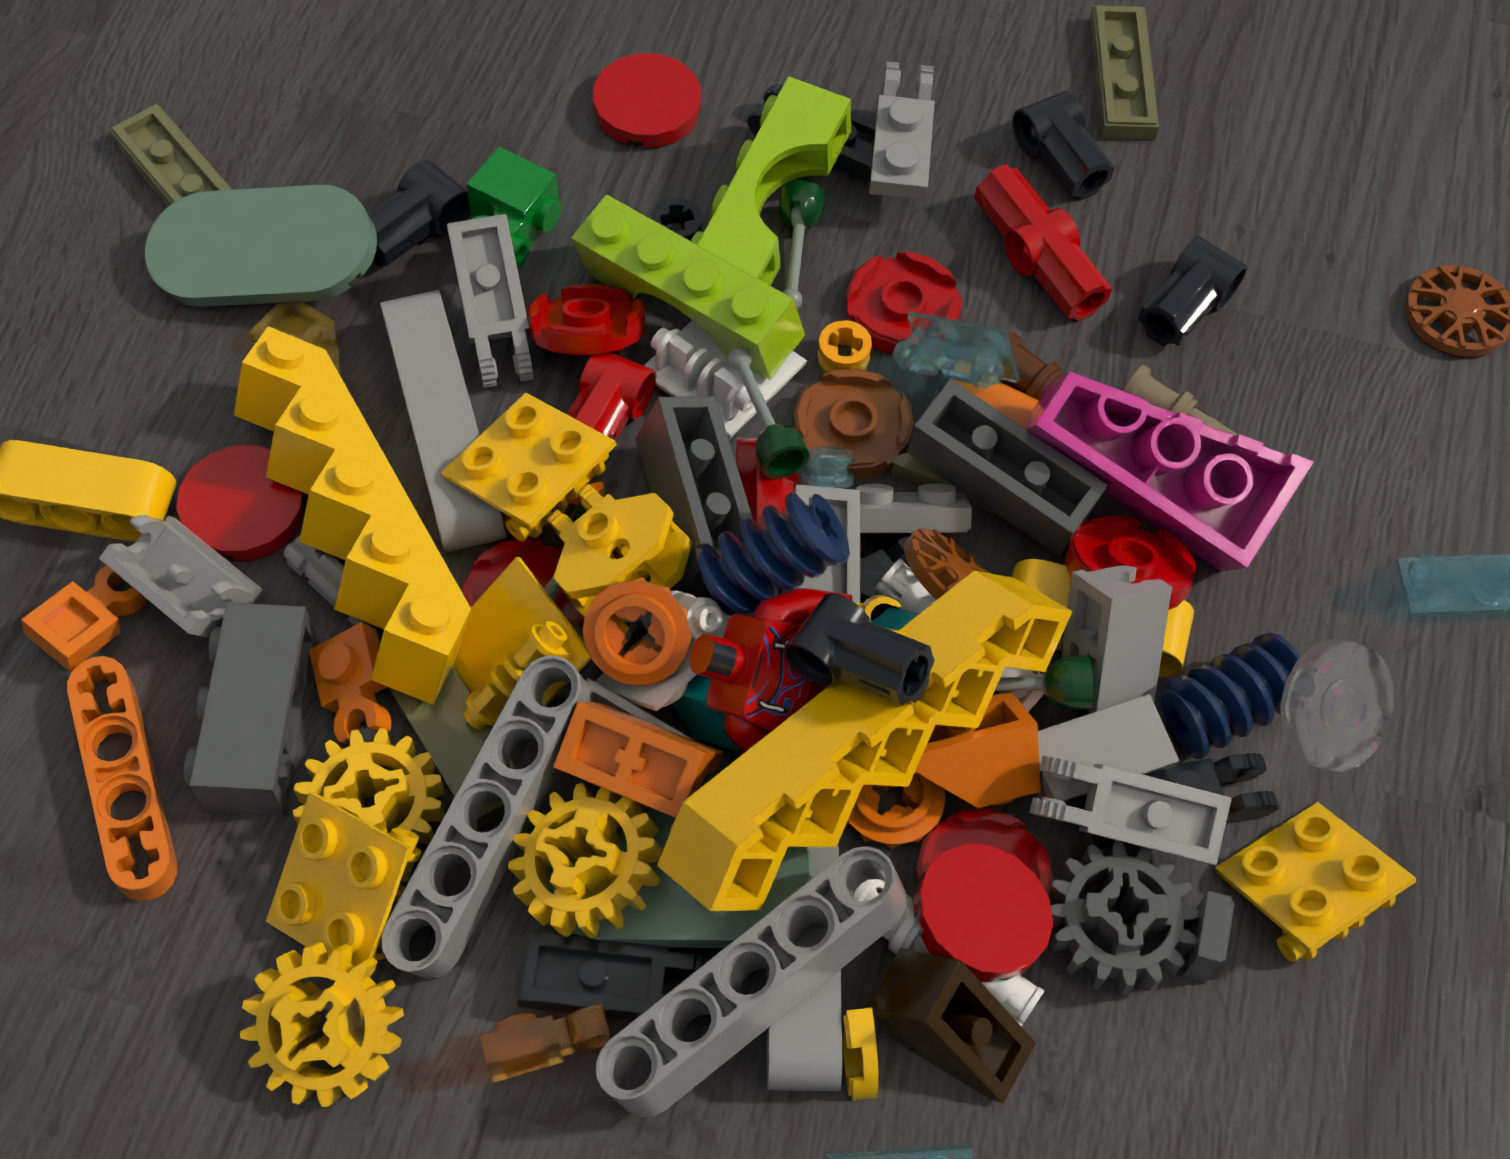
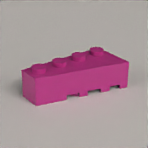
M1071 371L1049 384L1022 426L1108 484L1104 493L1155 528L1159 527L1172 533L1189 551L1220 572L1248 568L1314 462L1295 454L1286 455L1263 446V442L1244 435H1232L1205 425L1203 420L1179 412L1176 414L1148 404L1146 399Z

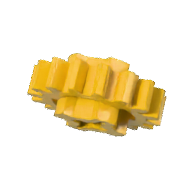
M380 728L373 742H364L359 730H352L349 747L341 749L338 744L329 740L325 743L329 756L327 761L322 763L318 760L308 759L305 762V767L313 781L295 783L294 792L298 801L304 804L293 810L297 825L299 824L309 792L318 794L388 835L391 834L393 828L411 831L419 836L418 842L429 845L434 836L432 828L427 821H441L445 816L442 802L436 799L445 794L441 776L432 774L435 770L432 756L429 752L415 756L416 748L413 739L407 735L396 746H392L387 729ZM381 766L390 767V768H393V769H395V770H393V771H388V770L382 768ZM375 796V805L365 808V799Z
M583 783L576 784L573 800L565 802L560 795L553 792L549 795L552 810L543 815L531 809L527 816L535 826L531 834H516L513 838V842L524 852L523 857H518L508 862V869L519 880H522L513 888L514 894L526 906H529L528 912L541 925L545 926L551 922V926L562 936L569 937L576 924H578V927L589 938H596L600 921L606 918L619 930L624 927L622 909L630 905L634 909L643 911L647 906L638 893L642 885L659 886L660 877L648 866V863L658 861L663 852L661 846L652 838L659 830L647 813L642 814L643 808L638 802L627 797L620 799L617 793L601 787L594 798L593 794ZM618 826L625 833L627 852L620 851L618 848L622 839L616 833ZM547 867L554 870L549 881L556 888L554 894H552L547 882Z
M316 942L305 947L302 957L295 950L276 958L278 970L270 968L259 973L254 979L258 987L265 994H256L243 1001L242 1008L248 1013L257 1016L255 1024L240 1031V1037L248 1041H258L260 1051L255 1053L248 1063L251 1068L260 1067L268 1063L273 1072L268 1079L266 1087L271 1091L285 1082L291 1083L293 1085L292 1103L301 1104L311 1097L315 1090L322 1107H329L339 1100L342 1091L350 1099L355 1098L368 1088L366 1078L375 1081L390 1068L380 1054H390L401 1045L402 1039L394 1033L387 1031V1026L404 1016L403 1008L386 1007L383 998L396 985L393 980L382 981L376 984L370 976L375 971L378 962L373 957L361 962L357 966L351 964V945L344 944L334 949L329 957L323 942ZM324 977L335 982L330 988L320 989L312 981L304 984L300 979ZM333 1005L332 1009L325 1016L328 1019L322 1029L325 1035L312 1042V1039L319 1031L317 1027L322 1019L319 1012ZM362 1013L364 1016L365 1026L363 1025ZM325 1060L333 1068L339 1064L344 1067L326 1070L312 1067L310 1064L312 1061Z

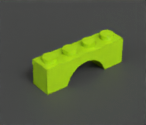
M790 76L786 79L778 96L771 95L767 99L761 114L760 130L754 141L747 139L741 147L736 162L737 172L729 186L722 185L719 188L712 204V218L704 232L697 231L691 242L770 286L781 267L778 237L765 225L760 217L763 205L776 189L789 181L806 176H828L851 133L850 98Z
M607 194L571 237L591 277L605 285L619 287L624 291L630 292L631 300L638 293H646L669 303L699 325L724 354L728 355L732 349L737 347L748 350L752 358L750 369L769 380L773 378L805 336L793 298Z

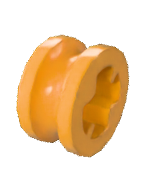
M848 320L836 321L827 325L820 334L817 353L818 365L823 373L854 368L867 370L870 362L872 342L866 328ZM838 345L851 346V356L838 355Z

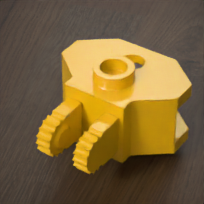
M587 484L577 492L582 506L587 511L580 518L573 522L558 509L546 518L564 542L553 578L584 618L588 607L595 597L615 581H630L641 577L646 580L649 575L651 576L649 583L659 587L671 588L683 577L692 542L672 521L674 513L656 493L615 500L609 493L603 498L590 484ZM624 617L623 620H622V622H628V621H629V620H627L625 617Z

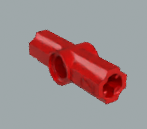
M1005 164L991 170L988 176L976 186L974 199L1004 236L1005 252L1013 268L1023 277L1034 275L1067 319L1074 318L1079 322L1094 315L1097 309L1109 300L1112 287L1080 248L1079 232L1071 216L1059 207L1050 210L1017 168L1011 169Z

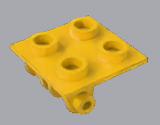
M525 393L440 473L443 478L510 516L511 518L506 522L508 531L516 539L525 541L529 536L536 538L542 533V527L548 522L546 518L553 513L551 509L554 511L558 509L560 512H563L568 507L566 498L575 500L578 497L577 492L595 475L599 476L605 471L604 462L609 458L608 453L617 444L615 440Z
M516 557L471 607L459 651L453 664L460 678L471 692L466 699L467 708L463 712L464 718L472 727L478 730H483L487 725L494 726L519 678L533 661L540 657L554 655L568 660L579 672L591 660L584 641L520 557ZM558 681L548 686L542 697V706L546 707L569 682Z
M309 792L266 922L305 947L316 942H323L328 957L334 949L344 944L351 945V964L355 966L371 957L375 960L385 959L386 956L382 950V934L396 906L393 902L399 901L405 890V887L400 885V882H408L414 862L420 859L422 852L416 847L419 836L401 828H393L391 834L388 835L318 794Z
M1316 802L1215 867V872L1283 930V935L1277 939V945L1285 958L1291 962H1295L1300 958L1304 961H1310L1316 957L1317 949L1328 943L1330 939H1343L1348 935L1349 928L1353 930L1358 929L1364 924L1365 917L1379 908L1388 909L1394 905L1395 896L1416 883L1415 876L1319 802Z

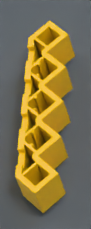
M268 326L242 361L234 416L274 432L266 478L309 495L299 542L345 560L334 610L384 629L371 680L433 705L456 660L471 608L327 351Z
M974 570L897 632L929 645L935 660L929 675V685L916 703L908 701L901 706L838 679L833 687H827L683 801L657 866L709 911L761 910L788 847H837L862 786L909 787L935 725L979 728L1005 667L1046 672L1072 611L1015 578Z

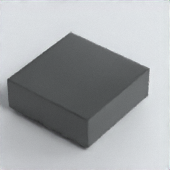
M1207 891L1196 907L1200 911V917L1189 931L1197 937V942L1188 955L1185 954L1182 978L1206 984L1225 963L1235 903L1232 902L1231 896Z

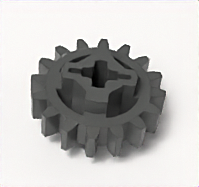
M1115 840L1108 856L1104 857L1094 844L1089 845L1082 856L1083 865L1069 858L1060 872L1063 880L1054 879L1049 889V899L1056 903L1051 906L1053 927L1061 929L1055 934L1050 947L1053 952L1067 949L1071 951L1074 956L1067 967V971L1071 975L1079 972L1084 967L1093 971L1091 988L1095 990L1100 989L1107 977L1116 979L1120 995L1129 994L1136 978H1139L1142 985L1149 992L1155 990L1162 981V972L1174 977L1185 963L1180 954L1188 955L1196 945L1197 937L1186 929L1194 926L1200 917V911L1192 907L1182 906V902L1186 900L1193 888L1190 882L1173 885L1168 878L1175 864L1169 860L1162 863L1158 868L1149 863L1151 849L1142 847L1136 857H1130L1126 855L1123 842ZM1103 879L1100 893H1087L1084 899H1078L1080 892L1095 881ZM1115 902L1116 909L1120 910V914L1116 912H1110ZM1122 920L1132 922L1128 930L1126 925L1122 923ZM1157 935H1164L1162 944L1156 950L1147 955L1140 956V949L1144 945L1143 940L1154 941Z

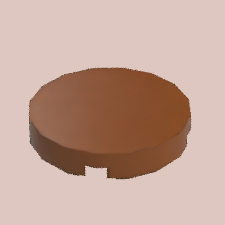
M859 368L833 370L822 375L821 381L813 384L810 388L808 385L800 393L794 410L793 427L803 437L809 450L810 458L808 462L825 474L847 480L873 478L892 469L895 457L907 452L914 425L910 402L903 392L901 397L898 391L891 387L892 382L881 374Z

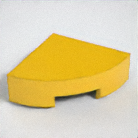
M872 1008L847 1010L846 1015L842 1019V1058L848 1096H851L852 1101L874 1099L878 1095V1057Z

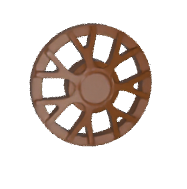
M1442 265L1435 267L1418 276L1406 296L1405 313L1412 329L1426 343L1445 353L1464 357L1483 356L1501 348L1510 337V294L1503 284H1500L1486 272L1483 273L1464 265ZM1443 280L1450 289L1444 291L1433 282ZM1461 280L1477 285V290L1473 291L1464 288ZM1492 296L1498 302V305H1488L1483 298ZM1417 297L1438 301L1436 307L1417 305ZM1484 316L1504 324L1503 331L1500 332L1483 320ZM1436 319L1441 326L1447 329L1443 335L1429 326ZM1476 331L1479 342H1465L1464 334ZM1454 336L1456 340H1452L1449 337Z
M917 529L904 543V554L908 565L922 586L936 600L974 570L990 573L987 569L982 568L974 559L975 556L972 553L969 554L956 544L952 537L947 538L936 529Z

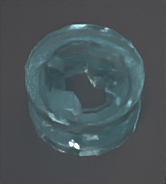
M839 447L808 448L810 458L805 465V472L799 475L800 485L830 488H848L854 485L855 475L848 471V465L855 461L854 451Z

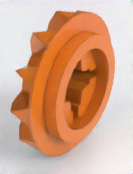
M643 577L630 581H615L601 591L588 607L583 625L584 642L594 663L609 677L630 685L654 684L672 675L684 661L693 636L690 633L687 608L681 606L671 595L669 587H659L646 582ZM648 611L651 612L653 616L650 619L652 623L649 626L648 633L655 638V642L652 643L650 640L643 638L637 645L633 644L628 652L625 651L623 647L628 641L626 636L630 628L622 622L623 618L625 617L627 620L635 622L641 615L645 616Z
M915 772L909 787H902L901 800L908 806L904 808L901 805L895 804L889 812L885 811L883 816L878 814L880 795L874 790L877 788L887 792L892 786L863 785L846 824H850L860 833L864 843L873 840L886 844L891 850L900 844L913 841L919 844L924 836L938 825L945 806V789Z

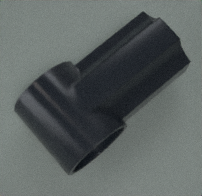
M1063 91L1014 112L1012 116L1013 132L1021 150L1030 157L1040 154L1071 196H1078L1080 200L1087 199L1096 195L1112 179L1115 167L1086 131V121L1082 106L1071 92Z
M423 160L414 164L401 178L397 193L368 214L375 225L377 234V247L373 261L379 266L383 264L388 266L434 231L441 235H449L448 223L466 221L471 215L468 191L434 162Z
M1196 236L1178 257L1170 277L1141 308L1138 320L1146 329L1147 336L1162 346L1167 344L1179 346L1212 308L1220 310L1227 304L1243 281L1248 266L1202 237Z
M835 593L826 594L783 648L784 655L789 664L804 678L816 685L826 688L833 687L839 679L901 706L908 701L916 703L929 685L930 671L935 662L929 645L874 624L860 606L852 600Z

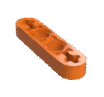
M105 656L92 657L81 662L71 672L67 681V694L106 869L113 883L127 898L140 902L154 900L165 894L173 885L177 876V860L136 689L123 665L118 661ZM102 680H108L110 684L107 687L106 693L109 705L114 713L103 714L93 697L97 689L96 683ZM115 733L129 734L132 737V746L124 757L115 761H104L97 757L98 747L106 737ZM129 791H138L146 795L145 807L138 816L125 821L116 820L111 817V806L119 795ZM141 839L143 848L153 861L148 865L149 876L143 879H137L131 871L136 868L137 860L134 848L128 840Z

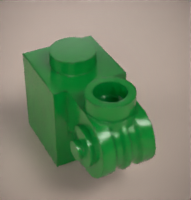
M499 146L466 184L471 211L470 220L506 214L517 270H519L526 261L529 250L543 232H550L556 225L561 214L562 205L558 195L557 174Z

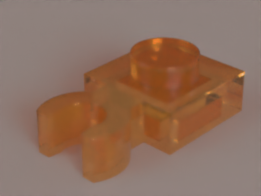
M602 1004L580 1009L565 1018L554 1021L552 1015L539 1019L533 1013L514 1015L498 1022L494 1026L495 1032L480 1036L493 1083L562 1063V1056L601 1049L610 1040Z

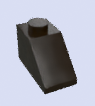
M900 948L866 1005V1008H872L873 1015L905 1048L989 1099L1004 1103L1036 1044L961 960Z

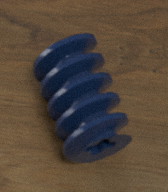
M791 492L785 498L789 517L785 518L776 507L769 505L762 512L766 530L763 531L753 519L746 518L740 524L743 543L730 531H723L718 536L722 555H719L712 546L706 543L697 547L696 556L702 571L703 581L717 605L727 615L732 616L739 613L744 615L752 614L761 601L782 594L783 588L786 590L799 588L803 584L805 576L814 578L824 574L828 563L839 565L847 561L850 555L849 543L845 531L828 501L819 494H813V503L807 505L797 493Z
M1268 632L1255 637L1252 643H1245L1235 647L1230 654L1226 653L1213 658L1209 665L1204 664L1191 669L1187 676L1182 675L1169 680L1161 694V707L1170 731L1177 738L1183 749L1194 759H1203L1207 757L1209 752L1208 742L1216 748H1224L1231 741L1230 732L1238 737H1245L1253 729L1252 721L1259 726H1267L1272 723L1275 717L1274 711L1280 715L1292 713L1296 707L1295 695L1300 697L1308 695L1311 683L1304 663L1293 646L1281 635Z

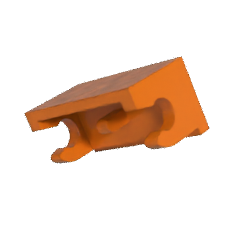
M578 701L553 767L677 818L683 801L700 789L707 773L712 774L717 770L723 752L603 703Z

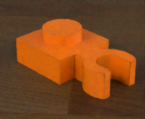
M106 565L96 574L95 586L87 592L72 581L22 618L24 635L71 672L81 662L88 659L121 633L119 618L116 616H127L137 612L144 606L147 598L133 587L126 591L113 590V588L123 582V578Z
M363 622L352 626L309 650L321 707L336 713L334 719L335 736L340 743L350 746L351 731L358 729L360 732L361 723L365 718L368 728L378 732L380 728L387 729V732L391 730L390 714L383 705L377 703L375 693L387 688V686L371 680L380 647L377 629Z

